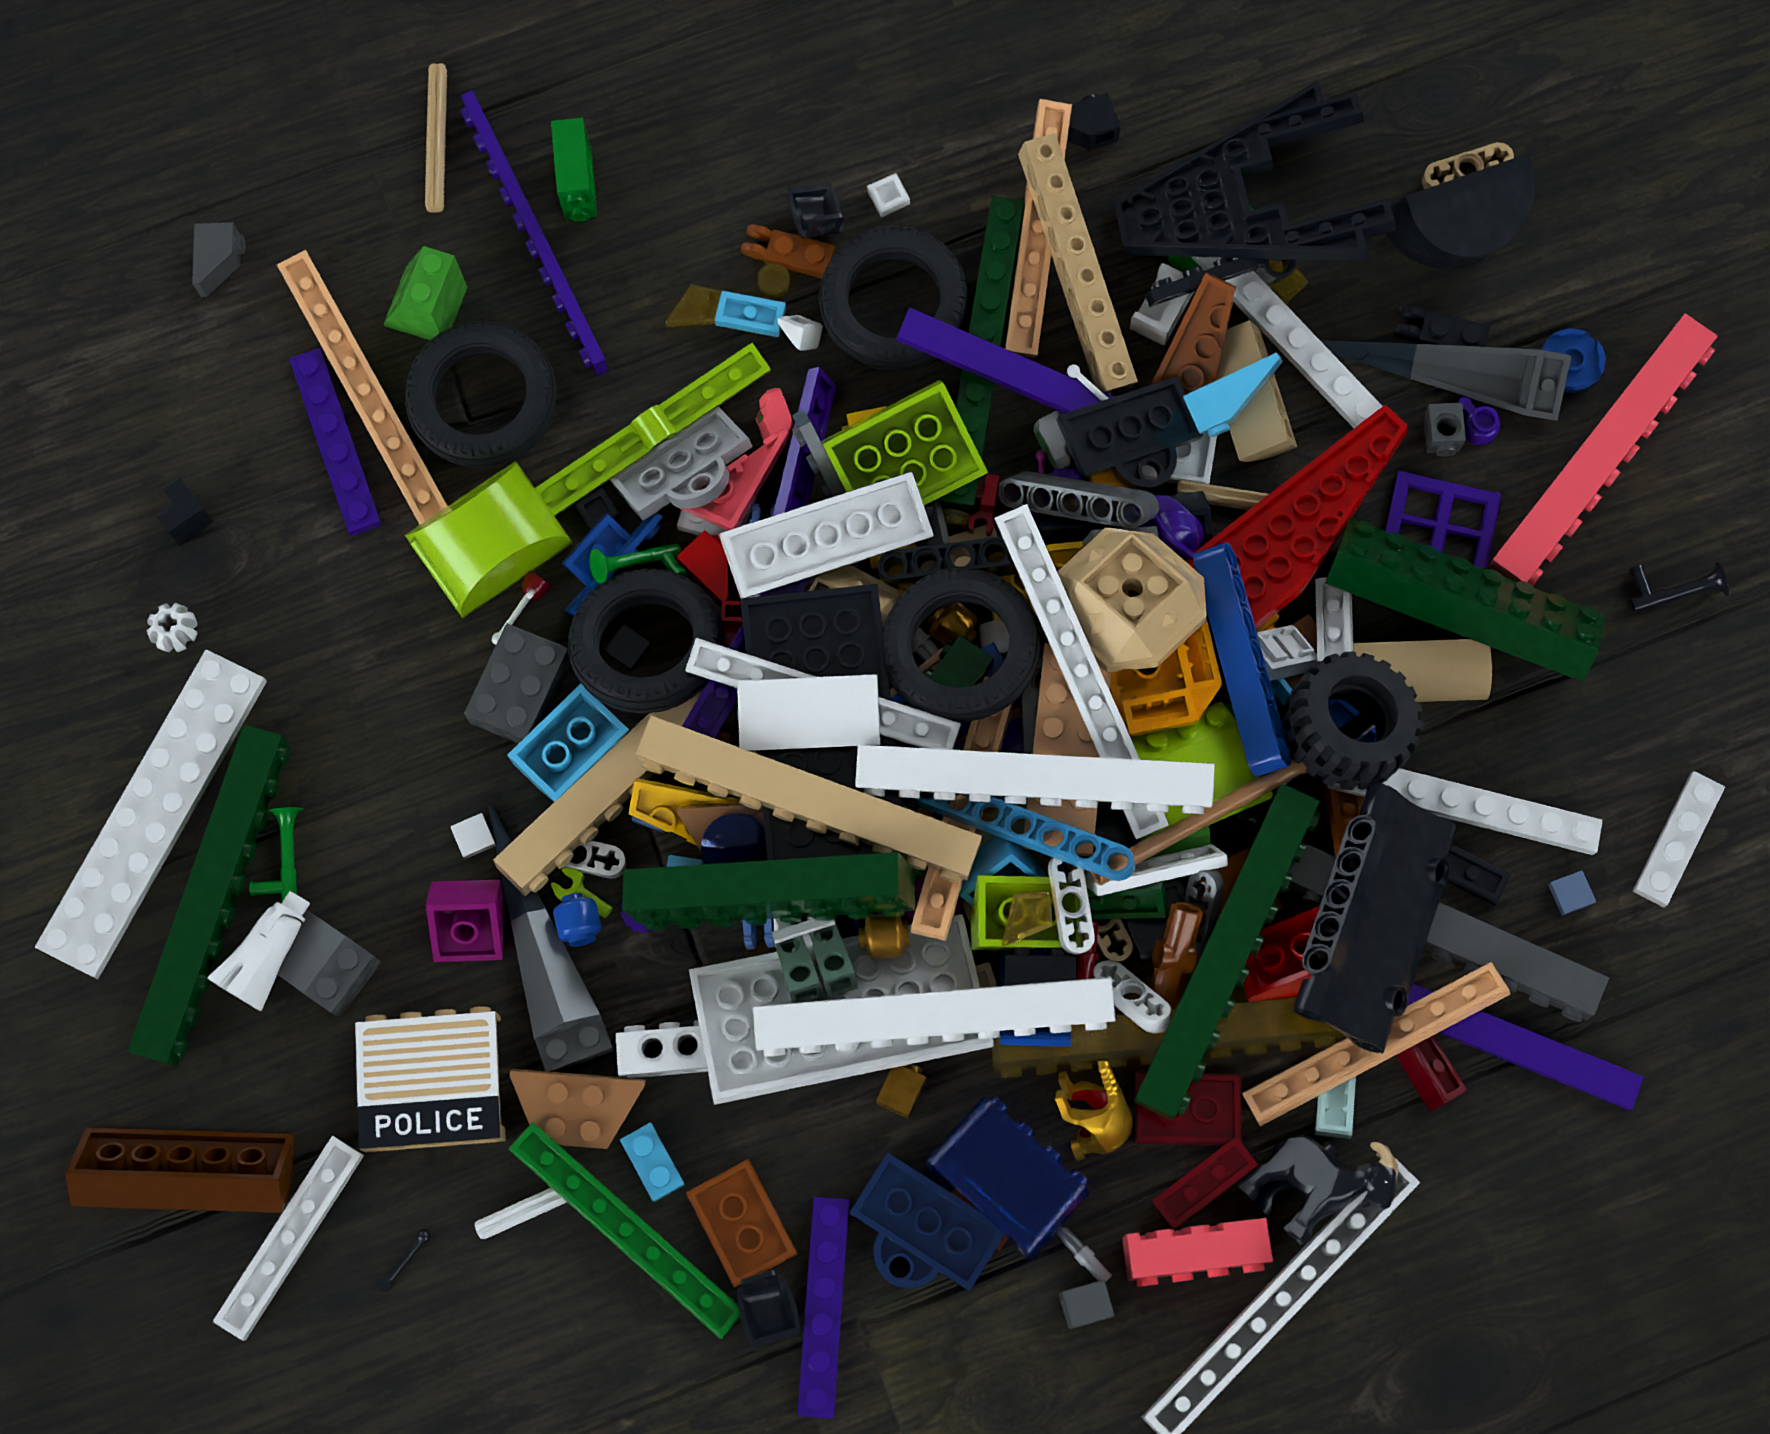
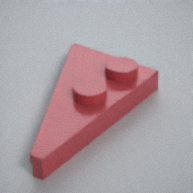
M782 429L779 433L772 434L763 441V446L749 456L744 454L728 465V484L716 499L701 507L680 509L727 531L740 527L791 437L789 431Z

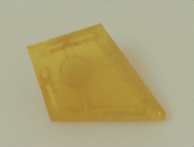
M691 284L666 320V326L679 327L715 324L722 291Z
M1050 891L1013 894L1002 946H1007L1053 926Z

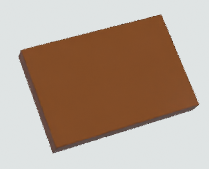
M749 1159L686 1192L734 1288L742 1285V1279L766 1272L798 1255Z

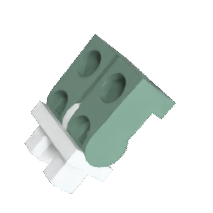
M813 916L806 917L807 921L794 924L781 922L780 918L773 919L774 931L772 936L792 1003L824 1000L813 964L816 962L828 998L858 989L855 971L835 920L818 921Z

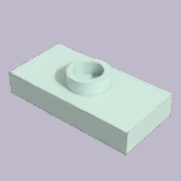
M1356 1076L1318 1096L1315 1135L1351 1139Z

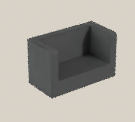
M1104 1280L1063 1291L1059 1294L1069 1329L1114 1316Z

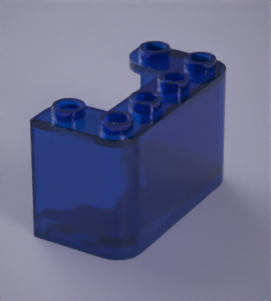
M983 1096L926 1159V1165L938 1176L946 1177L947 1183L960 1192L998 1227L1009 1240L1013 1239L1015 1245L1019 1247L1018 1250L1032 1261L1090 1195L1086 1188L1090 1183L1076 1169H1073L1071 1172L1065 1169L1060 1164L1063 1158L1051 1146L1046 1144L1042 1148L1032 1139L1036 1133L1022 1120H1019L1016 1124L1007 1116L1009 1109L997 1097L993 1096L989 1100Z

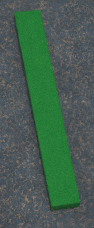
M532 1122L508 1148L511 1153L720 1340L740 1318L739 1307L731 1298L536 1124Z

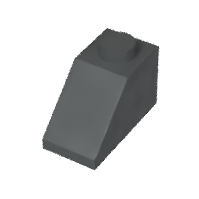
M233 222L194 224L192 284L201 297L209 296L240 266V255L245 253V238L243 234L238 232Z

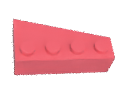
M1266 1218L1220 1223L1216 1224L1217 1226L1211 1227L1209 1225L1182 1228L1180 1231L1170 1229L1157 1230L1141 1236L1139 1233L1126 1234L1122 1238L1127 1279L1128 1281L1136 1280L1137 1287L1158 1285V1277L1172 1276L1173 1282L1194 1280L1193 1273L1207 1271L1208 1278L1227 1276L1229 1275V1268L1243 1267V1273L1265 1271L1264 1264L1273 1262Z

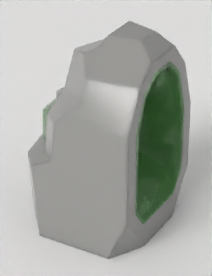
M1055 411L1039 419L1034 424L1033 431L1042 450L1047 453V459L1052 466L1058 469L1069 468L1073 458L1056 421L1059 415L1064 413Z

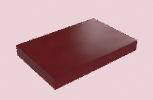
M1135 1072V1096L1147 1072ZM1202 1074L1198 1084L1191 1081L1186 1094L1192 1096L1183 1116L1177 1113L1172 1121L1135 1103L1134 1144L1223 1146L1234 1136H1237L1241 1142V1074Z

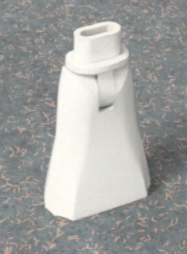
M289 891L282 903L276 902L265 911L245 940L207 979L255 1009L262 1011L280 966L299 932L301 922L304 923L306 920L302 915L310 903Z

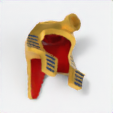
M1098 1061L1104 1087L1087 1081H1080L1073 1085L1066 1071L1059 1073L1058 1076L1062 1090L1056 1092L1055 1100L1062 1118L1069 1123L1082 1126L1075 1137L1076 1139L1071 1140V1148L1077 1161L1085 1159V1155L1090 1153H1110L1124 1144L1131 1134L1132 1115L1107 1061ZM1067 1099L1071 1101L1083 1100L1093 1110L1071 1108Z

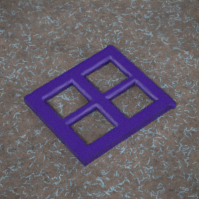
M1398 471L1385 532L1399 534L1401 523L1431 529L1432 535L1429 546L1434 547L1441 553L1446 533L1478 540L1473 565L1487 569L1501 494L1498 491L1494 493ZM1408 488L1440 495L1435 520L1403 513ZM1454 498L1485 505L1480 531L1448 524Z

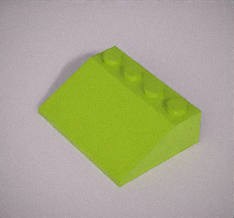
M940 380L821 441L846 493L912 472L923 505H926L988 473L944 383Z
M1221 701L1208 706L1197 724L1131 738L1140 760L1214 764L1213 802L1260 777H1256L1251 772L1237 722ZM1272 791L1267 792L1215 822L1271 799L1273 796ZM1168 806V812L1163 813L1169 825L1145 835V838H1149L1191 814L1182 813L1183 806Z

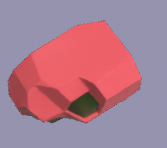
M780 388L767 390L759 400L760 411L756 417L762 439L764 441L772 434L779 433L782 429L789 431L791 436L789 441H791L794 424Z

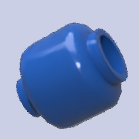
M572 893L562 897V903L553 910L558 937L564 942H569L571 947L594 942L596 940L595 936L602 929L595 900L583 898L582 893Z

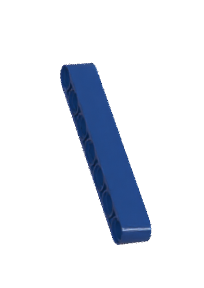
M1225 542L1195 553L1193 562L1195 570L1204 577L1206 611L1246 759L1251 772L1258 777L1290 766L1291 755L1285 740L1284 729L1237 558L1230 544Z

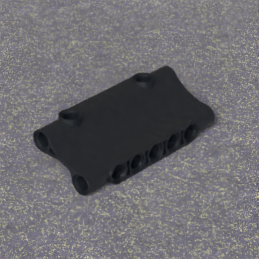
M1374 782L1369 783L1359 816L1353 818L1345 830L1303 954V967L1312 977L1311 979L1302 980L1292 1009L1294 1013L1333 1027L1356 1046L1364 1050L1384 1053L1395 1017L1402 1016L1406 1010L1408 996L1444 886L1449 878L1450 865L1447 858L1457 830V826L1453 822L1420 808L1388 785Z

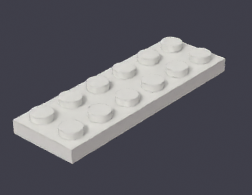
M912 472L719 534L741 599L749 598L934 536Z

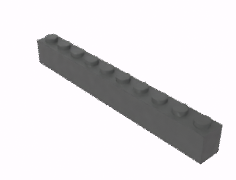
M1307 844L1299 863L1292 861L1287 873L1292 874L1293 877L1286 892H1289L1291 889L1302 894L1304 901L1320 906L1336 857ZM1440 902L1424 949L1432 952L1431 957L1447 964H1450L1451 961L1464 966L1463 970L1468 974L1492 962L1510 992L1521 991L1530 995L1528 999L1531 1002L1543 1007H1548L1550 1004L1561 1009V1014L1566 1018L1581 1022L1582 1019L1588 1020L1595 1015L1610 978Z

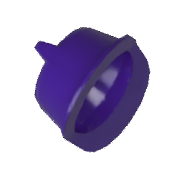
M1156 495L1155 497L1159 504L1157 516L1139 527L1157 526L1158 537L1184 561L1188 559L1193 561L1195 552L1203 542V525L1170 496ZM1136 507L1137 513L1141 515L1139 508Z

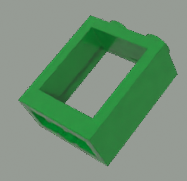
M574 118L551 121L557 194L565 220L583 222L589 218L597 217L592 152L584 119Z

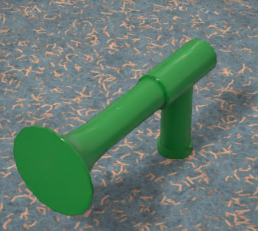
M677 543L610 557L604 556L599 549H593L589 557L592 576L598 583H604L607 579V574L613 570L661 561L669 571L685 577L688 575L687 571L676 560V557L681 553V548Z
M286 807L268 810V812L273 813L276 817L280 829L281 880L251 881L249 890L252 897L281 893L282 903L289 891L297 895L293 830L296 816L304 808Z

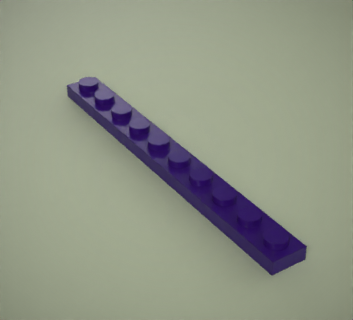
M473 91L461 95L465 108L460 109L462 117L468 128L474 126L477 134L473 138L480 153L487 152L490 158L486 165L493 180L500 178L503 187L499 188L500 194L506 206L513 205L516 211L512 218L520 233L526 231L530 239L525 244L532 259L539 258L543 266L538 270L546 287L552 285L556 292L551 297L559 314L563 312L567 314L569 321L565 323L572 340L579 339L583 347L578 352L585 367L589 368L592 366L597 376L608 372L603 353Z

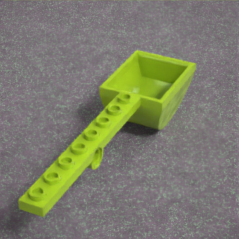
M751 343L660 405H655L644 411L630 425L536 488H534L515 461L404 536L462 618H465L526 577L529 571L533 572L573 545V542L555 516L609 481L610 478L768 374L771 369L754 344Z

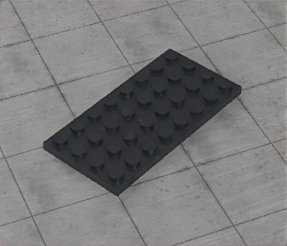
M878 583L740 599L746 654L816 677L877 674L878 696L891 701L889 679L882 657L883 627ZM880 735L881 745L873 746L896 747V740ZM858 746L756 751L758 755L864 793V789L855 787ZM885 790V797L873 796L903 807L899 791ZM762 806L767 860L876 854L872 852L873 846L863 842H860L859 846L845 843L839 840L840 834L830 830H827L825 834L815 832L805 827L806 821L795 817L792 822L782 820L772 815L773 809Z

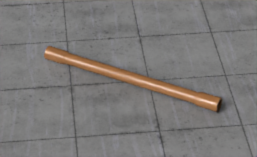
M1293 757L1290 766L1264 774L1216 800L1211 808H1204V814H1191L1128 848L1133 854L1135 865L1277 788L1281 783L1284 784L1298 775L1308 773L1306 772L1308 767L1303 762L1298 763ZM1116 855L1110 859L1108 866L1115 871L1123 870L1128 864V859L1123 855ZM1091 872L1094 880L1099 885L1111 881L1109 878Z

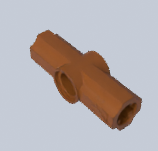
M1184 902L1172 904L1163 939L1156 941L1152 954L1154 972L1149 988L1170 1005L1171 1011L1178 1006L1186 974H1191L1195 968L1197 960L1195 941L1203 916V911L1200 908Z

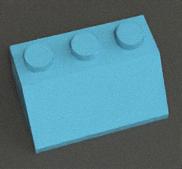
M580 684L507 755L517 769L555 802L629 732V729Z

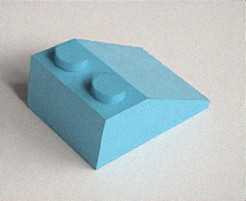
M1277 353L1272 354L1184 395L1183 398L1199 433L1204 435L1208 433L1209 437L1212 436L1213 438L1230 430L1228 424L1238 418L1281 365V357Z

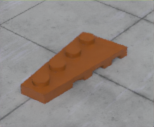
M1205 273L1151 385L1178 376L1187 395L1216 381L1236 286L1210 273Z

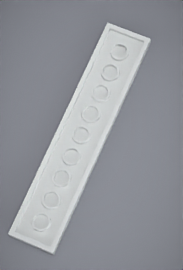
M208 650L204 651L35 948L99 979L267 682L264 677Z

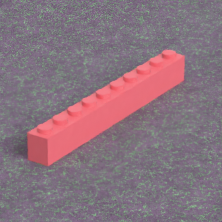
M1686 313L1682 316L1493 558L1487 569L1495 570L1502 576L1517 582H1527L1532 586L1536 583L1544 572L1539 569L1543 561L1546 559L1551 563L1563 548L1558 543L1564 534L1568 537L1574 534L1583 522L1578 519L1584 509L1589 513L1602 497L1597 494L1602 485L1609 488L1621 473L1616 469L1622 460L1629 463L1640 448L1635 444L1642 435L1646 439L1659 424L1654 418L1660 411L1665 415L1678 399L1673 395L1678 387L1685 390L1697 375L1692 369L1697 363L1704 366L1715 352V349L1711 347L1718 337L1715 333Z

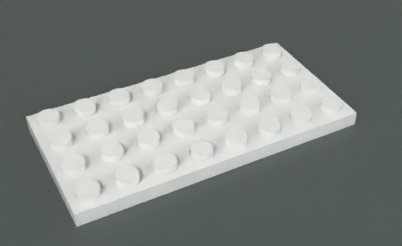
M963 914L953 916L946 941L914 934L911 932V925H908L910 948H904L903 955L898 958L872 959L868 955L867 948L860 949L859 935L842 938L855 971L858 989L828 998L816 962L813 964L824 1000L980 988ZM773 952L689 970L714 1105L993 1047V1038L979 1039L977 1032L965 1033L964 1040L943 1042V1036L940 1035L928 1036L929 1043L907 1045V1038L892 1039L893 1046L872 1048L871 1041L857 1042V1049L836 1051L835 1044L821 1045L822 1052L800 1053V1047L785 1048L786 1055L764 1056V1050H756L753 1006L792 1003L778 953Z

